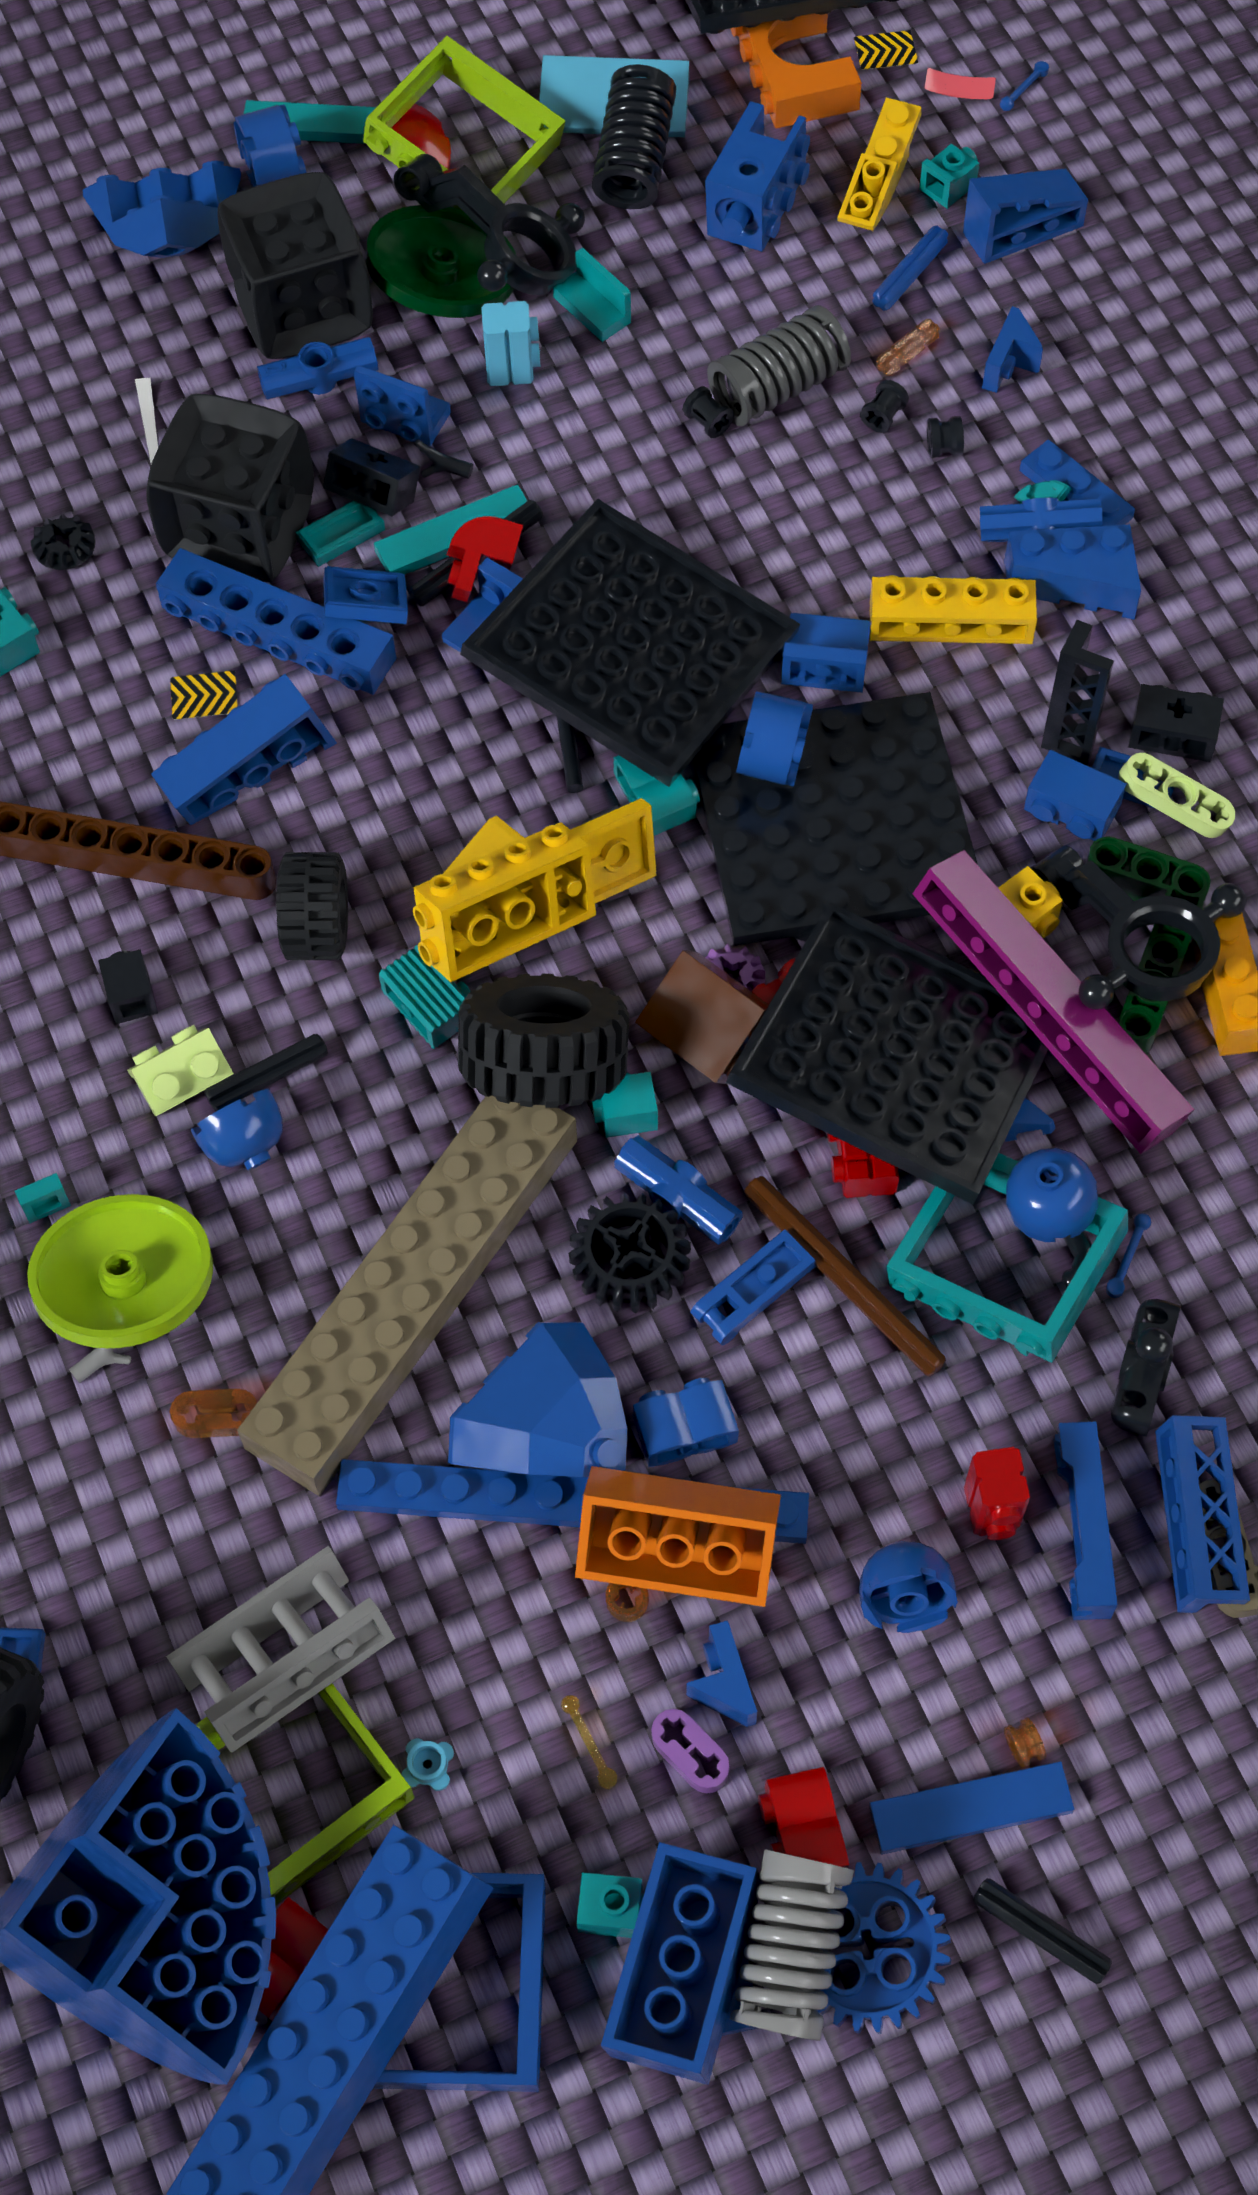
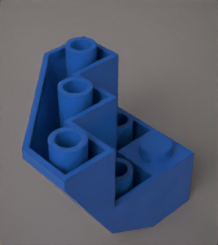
M209 161L202 164V169L190 175L172 173V170L169 168L153 169L149 172V176L137 182L119 180V177L116 175H104L98 177L96 183L82 191L84 199L115 246L143 256L166 258L184 255L220 233L218 206L220 202L236 194L241 179L240 168L224 166L222 161Z

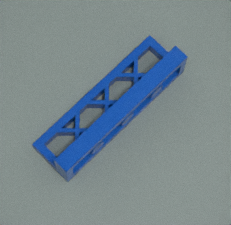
M1172 1415L1155 1431L1177 1612L1196 1613L1208 1603L1246 1604L1250 1601L1226 1418ZM1192 1430L1213 1431L1215 1450L1209 1457L1194 1444ZM1205 1470L1220 1484L1221 1495L1215 1502L1204 1494L1199 1487L1198 1478ZM1210 1516L1226 1529L1227 1541L1221 1548L1205 1534L1204 1523ZM1217 1562L1232 1575L1234 1590H1213L1210 1570Z

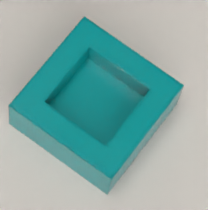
M57 1173L15 1190L18 1201L29 1223L71 1206Z

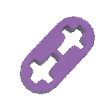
M669 1709L658 1714L653 1721L651 1735L653 1745L660 1755L698 1792L708 1794L723 1788L728 1780L730 1765L727 1755L719 1745L684 1711ZM667 1723L673 1728L679 1724L683 1725L682 1738L689 1747L684 1749L674 1739L668 1743L664 1742L665 1730L663 1726ZM696 1752L707 1763L713 1759L717 1760L716 1773L718 1777L713 1779L711 1776L705 1775L702 1779L697 1776L699 1765L692 1755Z

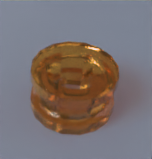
M609 1583L605 1594L607 1609L614 1618L623 1622H632L644 1615L649 1603L647 1589ZM630 1588V1594L634 1590L640 1594L635 1597V1606L633 1608L625 1609L624 1602H622L620 1607L615 1603L620 1598L619 1590Z
M1028 1717L1021 1719L1019 1727L1014 1728L1012 1725L1004 1727L1008 1746L1015 1760L1022 1768L1028 1767L1032 1758H1036L1039 1761L1046 1758L1043 1741L1035 1725Z

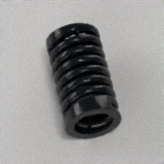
M641 64L627 65L616 70L611 77L608 102L605 107L601 139L598 145L592 178V189L595 195L611 206L629 210L642 209L652 205L658 198L659 181L662 176L661 169L664 165L670 120L672 119L676 98L674 80L660 69Z

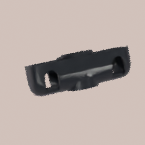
M1162 1299L1145 1300L1137 1310L1111 1407L1112 1421L1116 1426L1125 1431L1147 1437L1159 1391H1164L1174 1354L1172 1340L1181 1304ZM1121 1401H1123V1402H1125V1403H1127V1404H1129V1405L1135 1406V1407H1137V1408L1129 1407V1406H1120V1405H1121Z

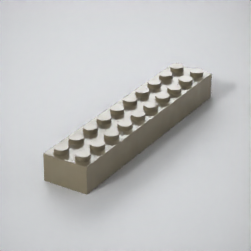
M485 1096L237 1429L244 1449L320 1497L340 1470L342 1459H348L576 1144V1118L559 1108H545V1105L525 1107L520 1106V1103L510 1102L507 1104L497 1101L494 1096Z

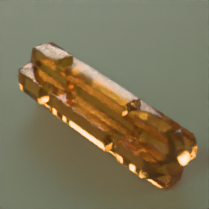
M929 318L923 320L916 326L917 330L912 329L894 343L891 349H887L877 357V369L882 371L885 376L893 375L900 369V366H904L926 348L925 345L928 346L939 338L940 328L938 324Z

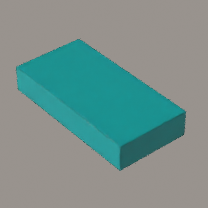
M352 501L296 532L297 541L319 567L385 531V523L376 510Z

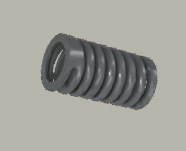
M814 305L802 315L794 316L788 322H783L777 328L770 329L764 335H759L753 341L732 350L728 355L721 356L712 361L707 368L708 383L715 401L721 406H728L734 411L732 423L737 426H745L750 419L761 417L764 411L770 412L777 405L786 403L789 398L797 397L801 391L806 392L813 385H819L824 379L833 377L837 371L846 370L851 362V351L845 332L835 316L827 308L821 305ZM826 330H828L831 333V335L834 337L837 343L839 357L837 355L835 345L831 337L826 332ZM725 375H726V378H727V383H728V386H729V390H730V392H731V394H732V397H733V399H734L733 401H731V399H730V397H729V395H728L727 389H726Z

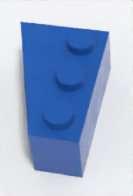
M1066 168L969 179L963 234L982 262L986 264L1083 227L1088 198Z

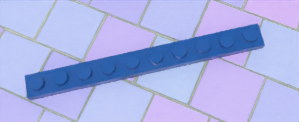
M342 1459L336 1506L338 1510L580 1527L583 1494L588 1477L530 1475L498 1470ZM741 1488L781 1494L775 1542L806 1544L809 1493Z

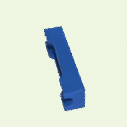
M1097 1422L1059 1423L1057 1427L1058 1434H1055L1053 1438L1057 1474L1068 1484L1077 1566L1074 1570V1577L1069 1582L1073 1620L1111 1619L1118 1604Z

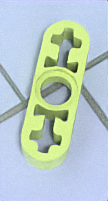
M1136 753L1132 755L1119 771V780L1127 783L1126 792L1205 837L1216 838L1221 836L1235 820V809L1228 799L1149 754ZM1137 769H1140L1144 772V780H1140L1137 777ZM1159 779L1163 781V783L1156 790L1154 787L1158 784ZM1168 787L1179 788L1186 796V803L1178 804L1172 801L1168 795ZM1198 801L1200 804L1195 808L1196 811L1191 810ZM1210 810L1214 811L1217 814V822H1214L1210 819Z

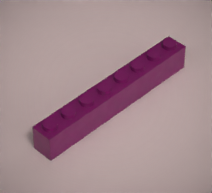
M963 850L929 868L913 892L914 897L1135 1149L1142 1154L1172 1135L1195 1109L1105 1008L1094 1010L1086 1007L1079 998L1081 981L967 852Z

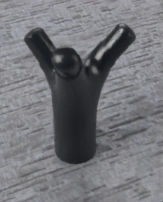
M420 439L414 442V445L433 462L431 466L421 471L423 478L438 472H449L467 479L470 478L473 463L438 452L433 446L429 447Z

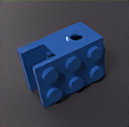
M749 102L705 180L708 236L763 252L769 239L777 236L782 215L785 211L789 212L791 210L796 190L799 185L803 186L806 183L810 171V164L806 162V153L810 144V135L806 134V117L799 115L786 140L781 141L764 136V105Z

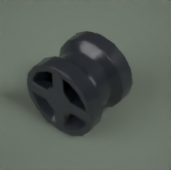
M952 416L948 421L928 418L926 432L930 458L940 457L942 453L949 452L953 456L963 455L964 430L961 416Z

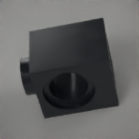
M141 949L131 952L119 951L108 958L98 960L108 1003L116 1024L158 1014Z

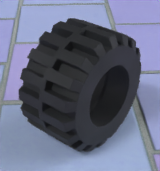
M286 852L280 862L277 877L276 914L279 945L286 960H340L343 955L348 929V890L345 864L339 852Z

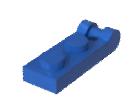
M784 1229L704 1295L692 1307L690 1313L699 1323L706 1322L713 1330L712 1336L721 1346L725 1345L746 1324L815 1268L816 1260ZM726 1301L735 1309L728 1317H725L718 1310Z

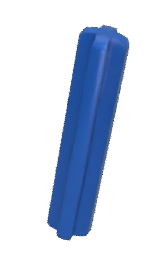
M935 225L928 230L873 293L874 299L872 300L875 307H880L883 311H886L894 305L948 243L947 237L949 234L945 229Z

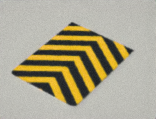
M911 30L854 37L862 70L919 64Z
M235 670L178 676L170 679L172 717L174 720L229 714L232 709L238 706Z

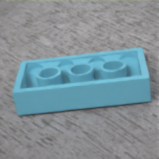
M543 55L539 102L566 121L563 133L601 134L613 73L627 65H648L660 69L674 80L676 98L668 137H685L689 92V61Z

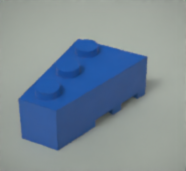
M1130 524L1009 531L1004 558L1006 578L1036 580L1037 600L1059 604L1061 599L1085 604V610L1097 612L1099 607L1123 612V618L1135 619L1141 595V585Z

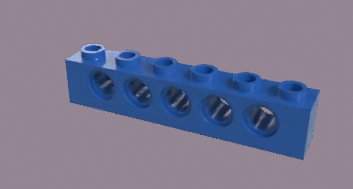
M182 548L178 550L156 582L161 606L169 614L175 617L184 616L196 621L209 631L225 633L234 637L245 646L254 645L266 650L279 660L295 662L304 666L315 675H326L336 679L351 690H362L374 695L397 659L392 634L355 619L325 617L324 606Z

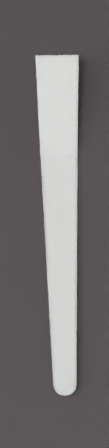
M141 378L135 379L150 462L152 464L158 450L151 379Z

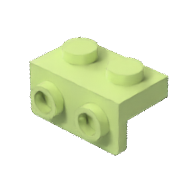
M191 1025L171 1036L174 1044L159 1052L155 1045L132 1058L136 1065L127 1069L131 1078H134L154 1116L164 1113L234 1074L209 1028L197 1031L195 1025Z

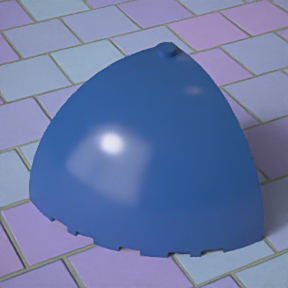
M175 1708L142 1733L107 1768L53 1830L1 1897L0 1962L49 1999L136 2053L188 2077L208 2083L227 2085L243 2058L258 2024L255 2019L264 1988H269L271 1972L268 1971L271 1954V1940L275 1939L276 1933L275 1897H271L270 1881L267 1871L270 1861L260 1826L255 1827L252 1815L245 1803L244 1797L247 1795L241 1783H235L218 1757L221 1753L205 1734Z

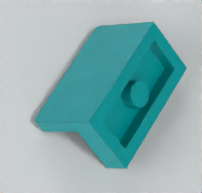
M580 248L575 252L576 272L565 282L556 284L553 287V298L603 342L631 323V292L584 248Z

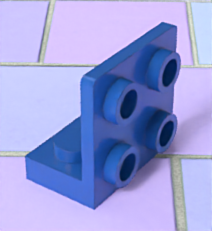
M359 365L354 371L361 422L366 423L371 428L382 429L399 435L410 442L420 439L426 445H432L451 413L450 402L430 396L425 388Z
M488 557L484 559L477 569L478 595L442 633V641L461 652L462 644L523 579Z
M791 613L790 618L800 623V627L790 643L785 642L781 684L863 693L870 621Z

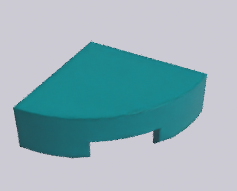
M1057 480L1043 481L1025 486L1014 498L1021 504L1023 500L1033 498H1058L1059 501H1064L1072 489L1067 484Z

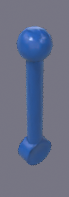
M1044 61L1035 63L1034 72L1010 96H1005L1001 99L1000 107L1003 111H1010L1014 106V101L1038 77H1045L1048 74V63Z
M1140 1213L1135 1216V1229L1116 1276L1107 1283L1106 1293L1112 1298H1119L1124 1293L1125 1285L1123 1280L1144 1230L1151 1226V1218L1146 1213Z

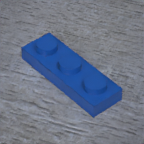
M1049 439L1021 460L1019 471L1034 483L1057 480L1067 484L1072 490L1064 501L1101 498L1103 526L1125 525L1133 519L1135 512L1133 506Z

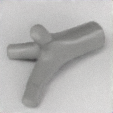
M95 1348L69 1370L76 1380L81 1383L105 1365L114 1363L129 1365L131 1363V1356L114 1353V1348Z

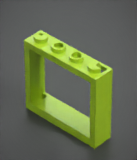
M446 36L368 115L365 122L363 142L374 153L384 156L398 168L418 155L426 154L394 131L392 127L444 75L536 141L491 189L505 204L560 145L566 121L452 38ZM441 165L442 172L448 170L446 167ZM458 205L453 206L456 209L462 210Z
M333 1683L317 1694L383 1780L384 1784L268 1872L271 1897H275V1906L414 1799L410 1785ZM208 1717L196 1725L218 1751L225 1746Z

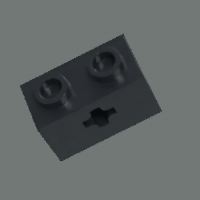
M351 438L329 452L323 489L389 516H394L414 502L421 466Z
M1141 684L1135 706L1128 748L1211 762L1218 740L1224 698L1214 697L1203 692L1191 693L1170 689L1163 685Z

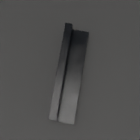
M1076 620L1060 652L1041 748L1055 751L1087 765L1092 756L1114 660L1087 651L1093 625ZM1083 668H1090L1100 672V674L1088 676ZM1083 689L1091 699L1083 700L1078 695V691ZM1078 713L1085 723L1078 724L1073 719V714ZM1073 737L1080 746L1064 741L1063 739Z

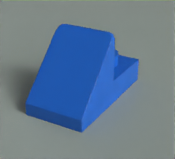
M1011 307L985 364L982 389L997 393L1003 378L1008 380L1011 378L1014 367L1034 373L1040 371L1043 347L1019 308Z
M727 1620L710 1625V1642L703 1643V1649L710 1671L719 1670V1673L688 1682L686 1684V1695L746 1727L756 1725L757 1709L729 1622Z

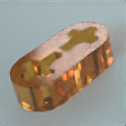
M243 1389L187 1391L174 1399L170 1408V1416L177 1431L185 1437L239 1436L237 1429L250 1412L243 1413L241 1421H234L232 1415L226 1412L235 1411L236 1404L243 1403L246 1411L251 1412L257 1404V1400L252 1393ZM193 1405L198 1407L200 1413H211L196 1415L195 1423H187L185 1416L181 1415L189 1413L190 1406Z

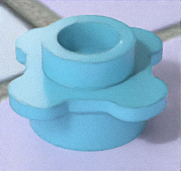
M419 1738L411 1740L406 1746L408 1754L407 1768L402 1771L401 1775L410 1787L422 1784L430 1785L436 1791L445 1789L450 1782L447 1768L448 1762L454 1757L452 1746L447 1742L437 1744L432 1741H423ZM427 1760L432 1762V1767L429 1769L423 1767V1763Z

